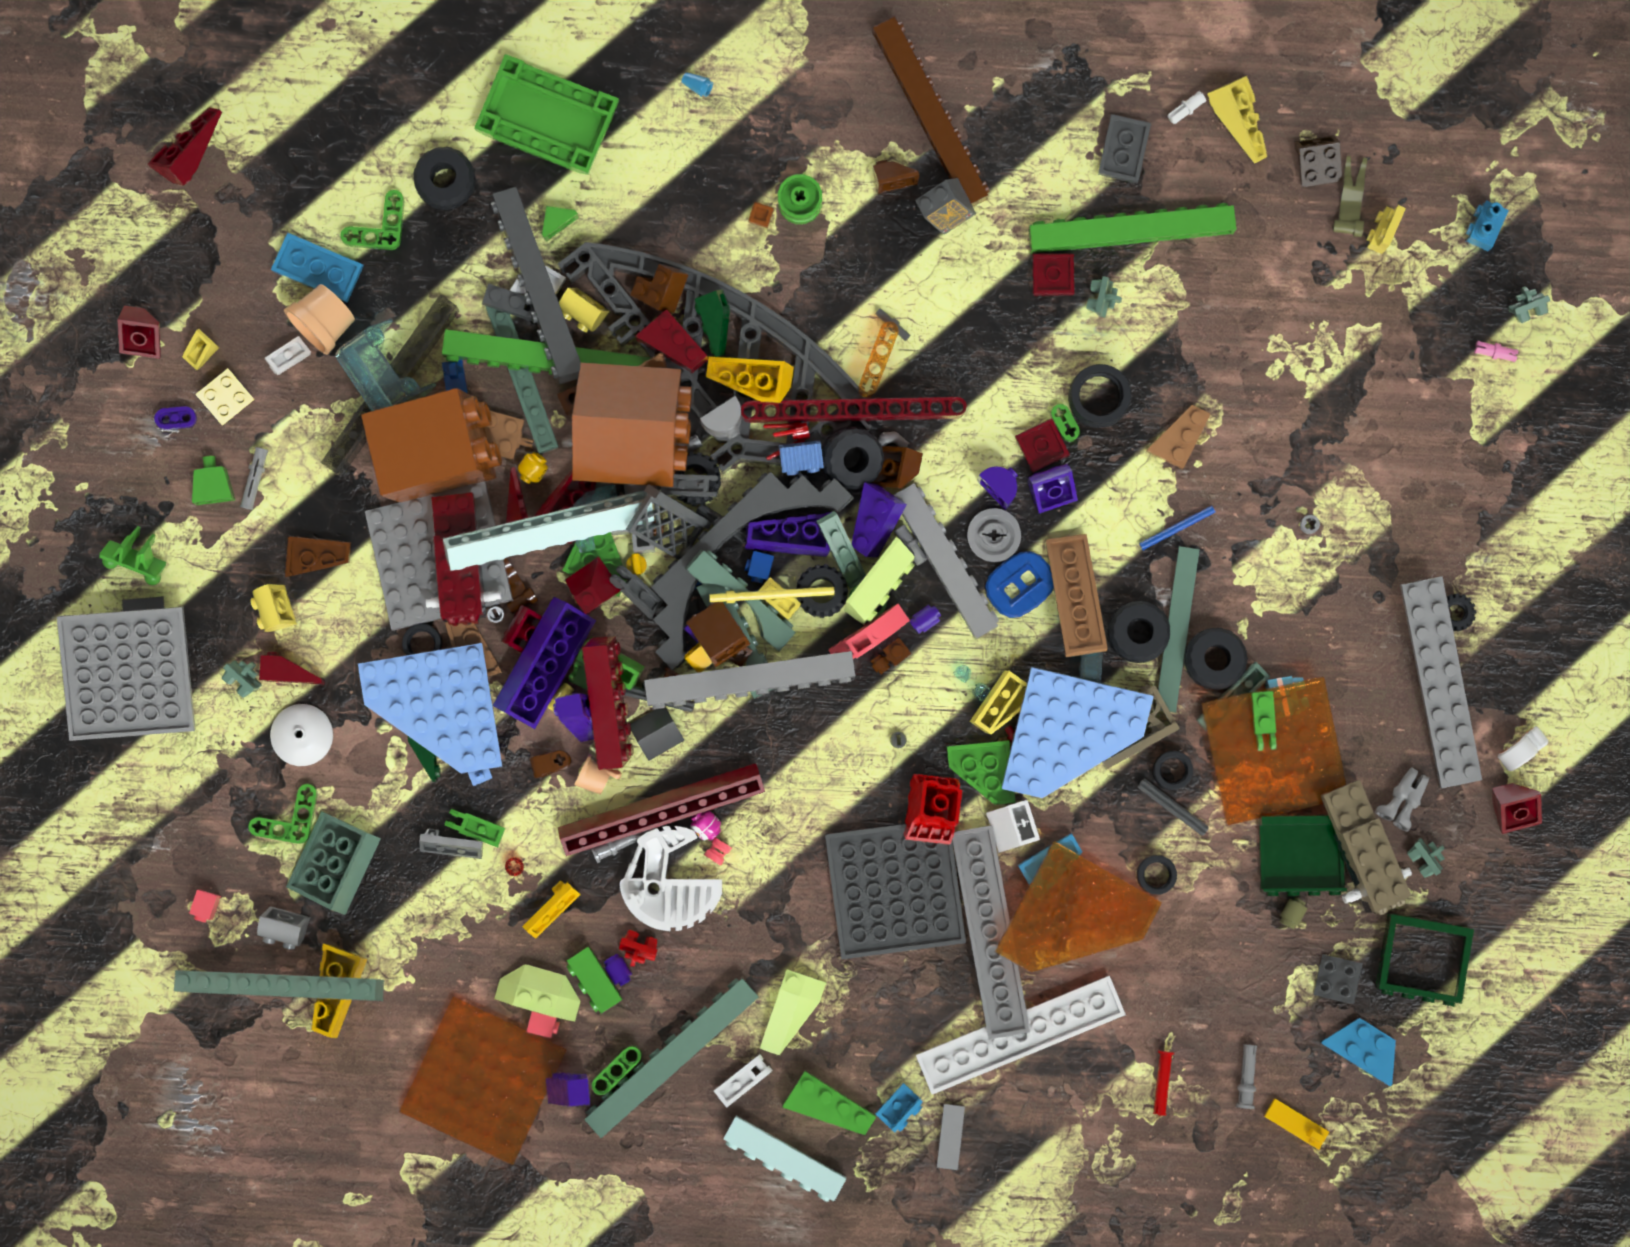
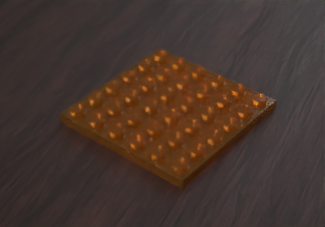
M1323 676L1254 691H1273L1276 749L1272 750L1269 746V733L1262 734L1263 750L1258 751L1256 735L1254 734L1251 692L1201 703L1227 825L1259 819L1261 816H1272L1324 804L1321 798L1322 795L1346 785Z
M453 996L399 1112L514 1165L547 1094L546 1078H552V1074L557 1072L567 1049L536 1034L529 1033L517 1025Z

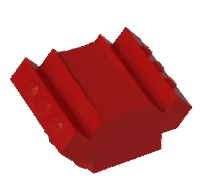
M913 774L910 781L911 790L908 795L909 803L905 819L907 826L903 833L905 840L951 844L955 833V826L959 824L962 798L959 780Z

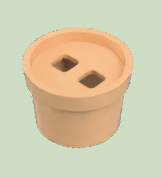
M319 284L297 303L293 302L284 309L287 318L314 347L326 355L336 346L335 342L355 321L353 314L330 289L322 284Z

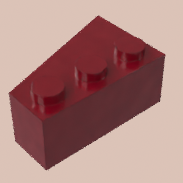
M667 309L635 336L636 341L648 346L658 354L663 353L664 357L692 374L708 361L707 355Z

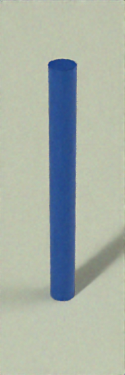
M1211 505L1140 542V548L1143 551L1214 514L1213 506Z

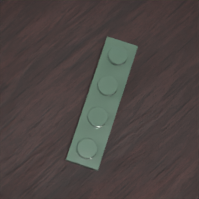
M834 511L817 520V523L844 579H846L847 586L851 589L859 585L866 577V574L837 513Z

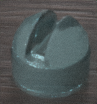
M960 665L953 674L961 682L966 683L971 677V669L967 665Z
M983 683L975 684L976 688L972 689V694L979 701H984L990 692V687Z

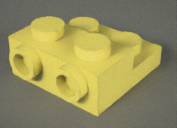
M1398 205L1395 209L1386 207L1383 212H1378L1374 221L1377 223L1375 230L1371 229L1367 237V241H1369L1367 248L1383 254L1390 246L1406 208Z

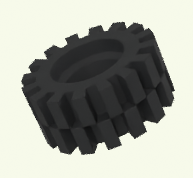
M1458 593L1447 596L1449 609L1452 605H1459L1464 611L1461 620L1455 621L1451 619L1453 632L1467 629L1476 618L1474 617L1477 613L1474 610L1475 604H1472L1471 599L1466 598L1464 594L1459 595Z

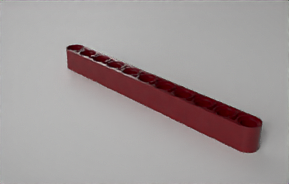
M960 397L786 400L780 403L748 401L741 406V416L747 423L958 419L965 414L967 405L965 400ZM959 403L963 410L956 413L952 410L951 406ZM895 404L900 407L901 411L898 414H893L889 411V407ZM918 404L921 407V411L915 414L911 412L910 406ZM933 404H939L942 407V411L934 413L930 407ZM852 405L859 408V412L855 415H851L847 410ZM871 405H877L880 411L877 414H871L868 408ZM814 406L818 412L816 415L811 416L807 414L806 409ZM836 406L839 411L836 415H830L827 412V408ZM751 407L755 409L756 413L752 417H747L744 414L745 409ZM768 407H773L776 410V414L771 417L767 416L765 410ZM788 407H794L797 413L794 416H789L785 413V410Z

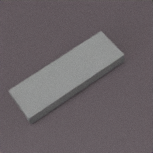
M943 1105L937 1168L958 1170L965 1106Z

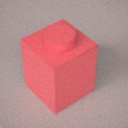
M197 890L189 914L195 915V920L204 923L207 920H213L221 896L204 890Z
M532 1011L527 1032L552 1038L553 1034L558 1033L560 1022H557L556 1017Z

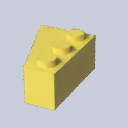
M1004 670L970 722L987 734L994 733L1020 712L1027 683L1012 672Z

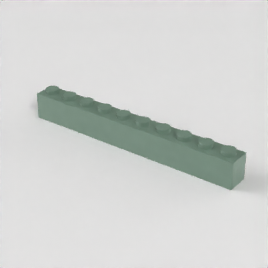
M175 970L174 991L383 1001L384 980Z
M737 978L727 986L730 990L724 995L720 992L712 999L714 1004L711 1007L707 1008L704 1006L696 1013L698 1018L693 1023L689 1020L680 1028L683 1032L677 1037L673 1034L664 1042L667 1045L664 1049L660 1051L657 1048L649 1055L651 1060L646 1065L643 1062L640 1063L633 1070L635 1074L630 1079L626 1076L617 1084L620 1087L614 1093L610 1090L601 1098L604 1102L599 1107L593 1105L586 1112L588 1116L584 1120L600 1138L606 1135L759 998L743 978L740 981Z

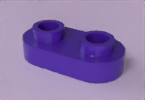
M190 407L162 408L156 412L154 421L163 430L190 428L195 425L197 414ZM185 415H190L189 421H184ZM166 416H169L170 418L168 423L163 422V419Z

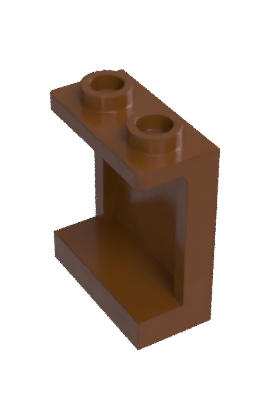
M723 602L711 603L708 608L699 614L693 615L686 622L715 667L750 645L747 637Z

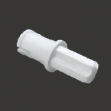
M1198 91L1188 100H1183L1180 106L1168 114L1169 120L1176 124L1188 114H1193V110L1206 102L1205 96Z

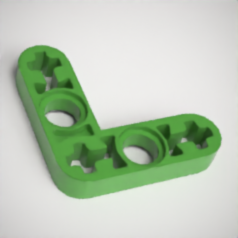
M391 190L386 194L382 229L346 227L340 234L343 243L349 247L397 249L401 243L405 203L402 193L398 190ZM394 195H397L398 199H400V201H396L395 206L397 210L400 209L399 212L388 210V208L393 209V203L390 199L394 198ZM390 215H397L399 220L397 224L390 225L387 222ZM350 232L354 236H360L359 232H362V243H359L360 240L358 238H352L349 242L345 236L349 235ZM374 233L376 241L371 244L365 241L367 234ZM380 234H382V237L386 239H389L390 235H393L396 241H393L392 245H389L388 241L380 239Z
M304 784L299 788L291 823L256 817L249 823L250 833L259 837L296 844L305 843L310 836L318 797L316 787L311 784ZM308 788H310V792H313V796H309L307 803H312L311 807L300 805V801L305 802L306 796L302 795V793L307 791ZM302 808H306L309 811V817L305 820H301L298 816V812ZM261 821V825L269 826V822H271L269 835H266L267 830H259V833H257L254 824H258ZM296 821L308 823L307 827L302 826V833H305V836L301 837L300 840H297V836H294V833L298 832L300 825H296ZM276 825H282L285 829L284 834L280 837L274 834V827Z

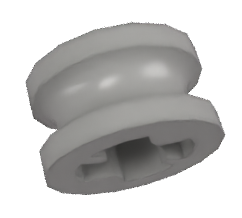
M1307 515L1300 522V528L1306 534L1315 533L1320 526L1319 519L1314 515ZM1307 519H1309V522L1314 521L1313 530L1305 527Z

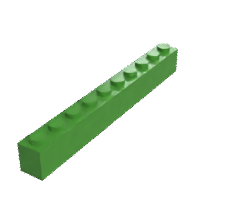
M1221 203L1212 208H1208L1207 205H1200L1191 210H1187V207H1180L1171 212H1167V209H1159L1155 213L1147 214L1146 211H1139L1130 216H1126V213H1118L1114 217L1106 218V215H1098L1094 219L1086 220L1085 217H1078L1068 222H1065V219H1057L1053 223L1045 224V221H1037L1029 226L1028 232L1031 254L1228 235L1234 234L1237 229L1234 205L1228 206V203Z
M445 329L442 356L447 361L458 362L460 359L467 360V363L472 365H479V362L487 363V366L499 368L500 365L508 366L510 370L519 371L520 368H527L528 372L531 373L548 371L549 375H552L550 367L553 365L551 359H546L544 353L545 343ZM575 347L581 363L639 366L651 359V357Z

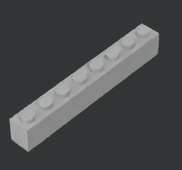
M912 484L896 493L894 496L907 504L902 513L903 518L918 540L920 547L926 557H928L930 564L975 640L997 628L998 617L994 611L990 612L986 604H988L985 595L983 593L979 594L976 586L978 584L973 575L969 576L965 569L968 567L962 557L958 558L954 552L957 550L955 544L951 539L947 540L944 535L946 529L941 522L937 523L934 515L936 513L931 504L927 505L923 498L926 496L921 487H916L915 484Z

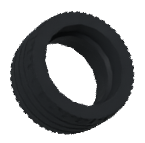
M1105 364L1089 366L1080 371L1074 378L1068 393L1069 406L1074 416L1087 426L1094 428L1111 426L1125 415L1130 406L1131 388L1125 375L1115 367ZM1093 377L1110 379L1119 390L1120 400L1117 408L1104 416L1089 413L1080 402L1082 385Z

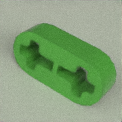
M1063 404L1054 406L1051 411V418L1058 432L1065 441H1074L1077 439L1080 430L1070 410ZM1057 409H1059L1060 411H1065V414L1063 415L1065 419L1064 422L1062 421L1061 417L1056 418L1055 414L1057 413ZM1065 424H1067L1070 429H1075L1073 437H1071L1070 435H1065V432L1067 431Z

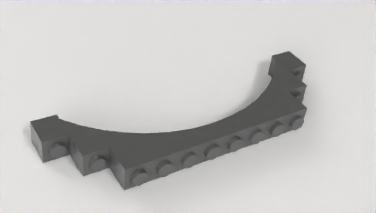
M764 473L757 480L758 484L753 489L750 487L743 493L742 496L744 498L739 503L734 502L727 509L728 513L724 517L720 516L713 522L712 525L714 527L709 532L707 530L704 531L697 538L699 541L694 546L690 545L683 551L684 556L679 561L675 559L668 566L669 570L664 575L661 573L653 580L654 585L651 588L668 605L658 609L653 620L670 637L668 640L664 638L657 645L659 649L656 653L672 670L676 671L686 661L684 659L686 655V631L684 628L686 627L689 604L698 582L685 569L686 565L700 549L705 552L710 550L715 555L724 543L740 530L747 527L749 523L768 515L802 507L834 508L840 512L854 498L836 479L826 481L821 487L822 491L819 492L803 475L800 478L798 476L789 483L791 487L787 489L773 473Z

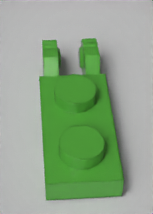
M1273 691L1251 692L1254 734L1256 735L1258 751L1263 750L1262 734L1269 733L1270 749H1276Z
M453 809L450 810L449 813L451 815L463 818L464 820L461 826L451 821H446L445 826L458 830L459 833L497 848L499 847L506 828L468 813L464 814Z

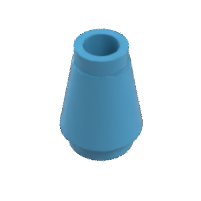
M688 72L683 75L681 81L682 84L700 97H707L713 88V82L710 81V78Z

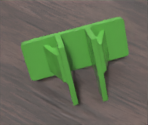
M137 526L131 535H127L121 544L109 541L100 552L99 557L102 558V563L106 568L114 569L120 565L143 574L145 582L149 585H157L160 582L161 573L166 567L165 561L153 557L151 547L155 542V534L150 536L140 551L132 549L134 541L140 535V526Z

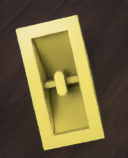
M198 329L182 357L198 370L219 347Z

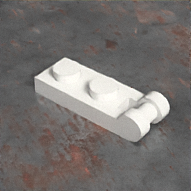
M760 1054L714 1090L726 1108L773 1071L770 1066L767 1067L762 1061L764 1058ZM755 1066L760 1070L758 1075H755L751 1070Z

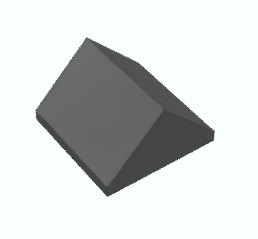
M666 707L655 709L630 724L631 731L648 761L685 741Z

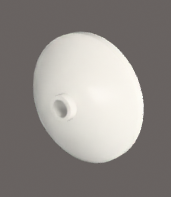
M308 704L292 705L280 712L275 718L270 733L271 744L276 754L283 761L295 766L312 765L320 761L331 748L333 728L329 718L320 709ZM299 730L303 732L301 738L296 737V732Z

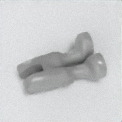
M1412 767L1404 775L1398 786L1394 787L1393 800L1386 806H1378L1375 810V813L1385 820L1392 821L1394 819L1393 824L1406 832L1411 828V812L1421 804L1420 800L1429 781V778L1423 774L1416 782L1414 788L1411 787L1418 774V771ZM1405 800V806L1400 814L1396 816L1400 804Z

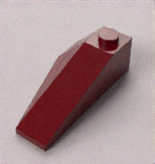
M209 107L190 123L188 131L175 136L177 140L169 147L163 146L150 160L148 166L173 184L184 186L189 183L193 174L198 169L222 111Z
M512 467L510 471L506 523L528 518L515 467Z

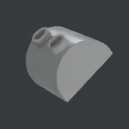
M736 396L700 418L702 427L714 437H728L729 440L739 434L738 428L742 420L741 407Z
M270 906L259 918L257 935L263 937L262 941L265 943L274 944L276 940L283 942L284 948L295 949V946L299 947L304 939L310 917Z

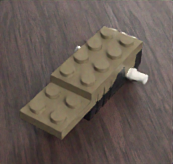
M1354 781L1322 795V801L1336 832L1333 837L1338 843V849L1342 853L1341 856L1346 862L1345 866L1355 889L1342 896L1343 902L1347 904L1348 902L1360 899L1366 913L1374 912L1375 915H1383L1387 913V910L1405 905V899L1412 896L1405 879L1411 876L1412 872L1409 867L1400 869L1379 818L1376 819L1361 781Z

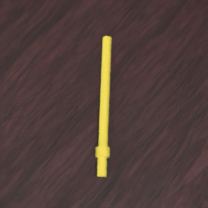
M834 587L736 593L735 591H726V593L709 594V601L735 603V601L834 595Z

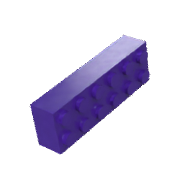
M553 597L492 706L535 729L596 620L570 604Z

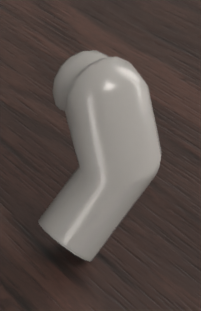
M883 432L878 438L881 446H886L890 443H894L898 447H907L909 445V442L897 432Z

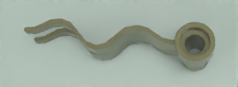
M1351 156L1346 158L1339 220L1334 221L1333 232L1362 237L1364 221H1360L1367 158L1362 160L1355 186H1353L1351 177Z

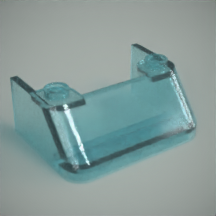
M392 319L366 328L342 345L336 352L338 362L371 411L426 397L437 386L434 382L420 388L414 379L410 377L400 379L378 347L384 342L383 332L393 323Z

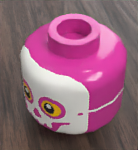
M710 810L691 817V830L695 831L701 840L708 839L711 841L721 832V821Z

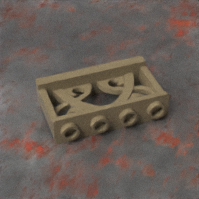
M1148 684L1138 690L1141 693L1153 695V699L1156 701V708L1152 714L1149 713L1147 723H1152L1148 726L1152 729V732L1150 734L1144 733V737L1140 739V742H1134L1111 756V758L1104 760L1102 764L1105 769L1116 765L1180 729L1156 686L1150 687ZM1160 709H1162L1170 723L1167 727L1155 717Z

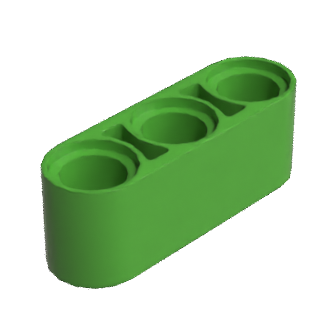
M632 1045L621 1052L593 1080V1091L598 1095L608 1093L641 1060L642 1052L640 1048ZM628 1050H635L638 1053L637 1060L630 1061L627 1059L626 1054ZM618 1064L622 1067L623 1072L620 1076L613 1075L611 1071L613 1065ZM599 1079L607 1082L606 1090L601 1091L596 1087Z

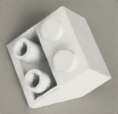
M1028 800L986 813L989 824L993 827L995 843L999 853L1040 840Z

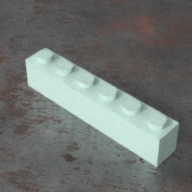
M737 1115L724 1136V1140L727 1141L726 1145L730 1148L744 1150L746 1157L754 1161L756 1158L763 1161L762 1165L772 1171L776 1168L782 1172V1177L789 1181H792V1179L799 1181L800 1187L809 1192L811 1189L817 1191V1196L827 1202L830 1199L835 1201L846 1180V1177Z

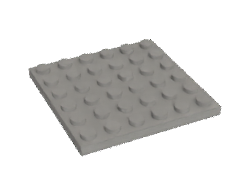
M485 481L365 511L392 631L441 619L439 607H426V599L439 596L431 497L473 492L477 530L494 527L496 524ZM496 559L481 564L484 592L495 590L501 591L502 599L486 602L485 607L513 601L504 559Z
M184 607L57 616L69 741L196 730Z

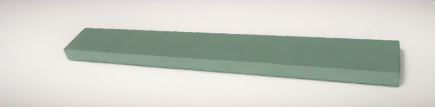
M485 306L496 336L519 339L510 314ZM520 368L519 371L508 369L539 454L559 448L532 373L528 372L527 368Z
M1181 546L1178 547L1168 615L1171 634L1168 645L1163 651L1158 691L1169 711L1176 713L1200 550Z

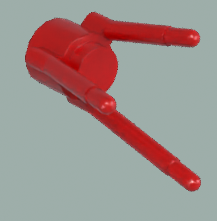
M806 422L763 425L764 428H790V430L773 433V436L791 434L793 440L797 439L794 443L805 442V439L810 438ZM778 450L773 454L767 456L766 460H770L774 457H777L778 455H780V451Z

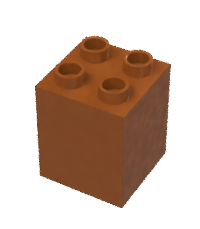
M581 363L572 413L573 480L673 487L675 470L686 471L688 447L678 445V443L689 444L691 419H688V413H680V411L690 412L692 387L681 386V369Z
M455 388L361 414L380 495L401 503L497 478L494 467L502 465L501 453L495 441L488 442L484 428L492 425L491 412L486 401L479 403L476 396H471Z

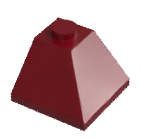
M124 306L118 317L119 353L160 359V323L145 308Z
M599 556L565 579L574 599L585 614L591 613L621 592V589L616 588L610 582L609 578L612 574Z
M1514 783L1492 788L1493 806L1502 834L1542 824L1540 791Z

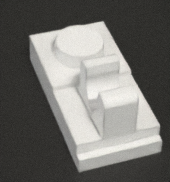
M298 336L265 357V360L270 365L271 370L280 375L308 357L311 351Z

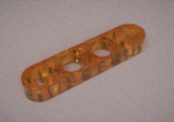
M885 322L879 330L858 385V392L863 397H872L878 388L899 332L898 326L893 322ZM890 327L894 334H890L888 341H885L886 331L884 330ZM884 345L887 348V354L879 355L876 351L877 346ZM871 364L879 365L880 372L878 374L870 372L869 366ZM869 378L873 380L870 387L873 390L870 389L866 392L864 391L865 387L862 385H866Z

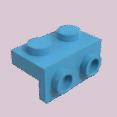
M903 1083L875 1115L894 1133L897 1130L902 1131L908 1124L906 1120L910 1115L915 1116L922 1109L921 1103L923 1101Z

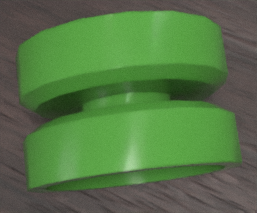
M795 174L786 178L778 190V208L781 215L787 221L794 224H807L813 221L819 215L822 208V190L819 183L805 174Z

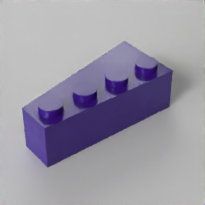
M578 693L555 698L556 704H553L555 716H558L559 720L580 742L593 740L594 733L589 696Z

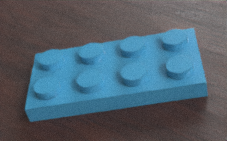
M287 233L271 270L313 289L322 284L330 289L341 301L347 303L364 266L361 263Z

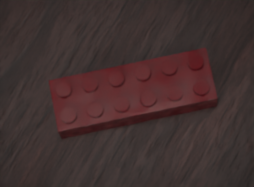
M616 636L591 638L582 647L598 770L623 768L631 756H633L634 749L633 744L629 742L631 726L630 723H627L626 719L628 705L624 703L623 696L626 694L625 683L621 681L623 665L619 662L618 658L620 643L616 642Z

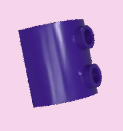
M1068 464L1055 466L1050 470L1035 473L1028 477L1030 492L1038 513L1078 500L1072 470Z
M995 466L987 468L980 473L977 482L1006 510L1016 495V477L1018 475L1011 467L1005 469Z

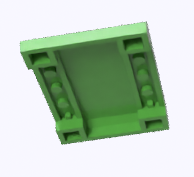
M505 54L474 129L486 137L572 171L589 175L619 103V98L601 91L596 92L527 65L524 61Z

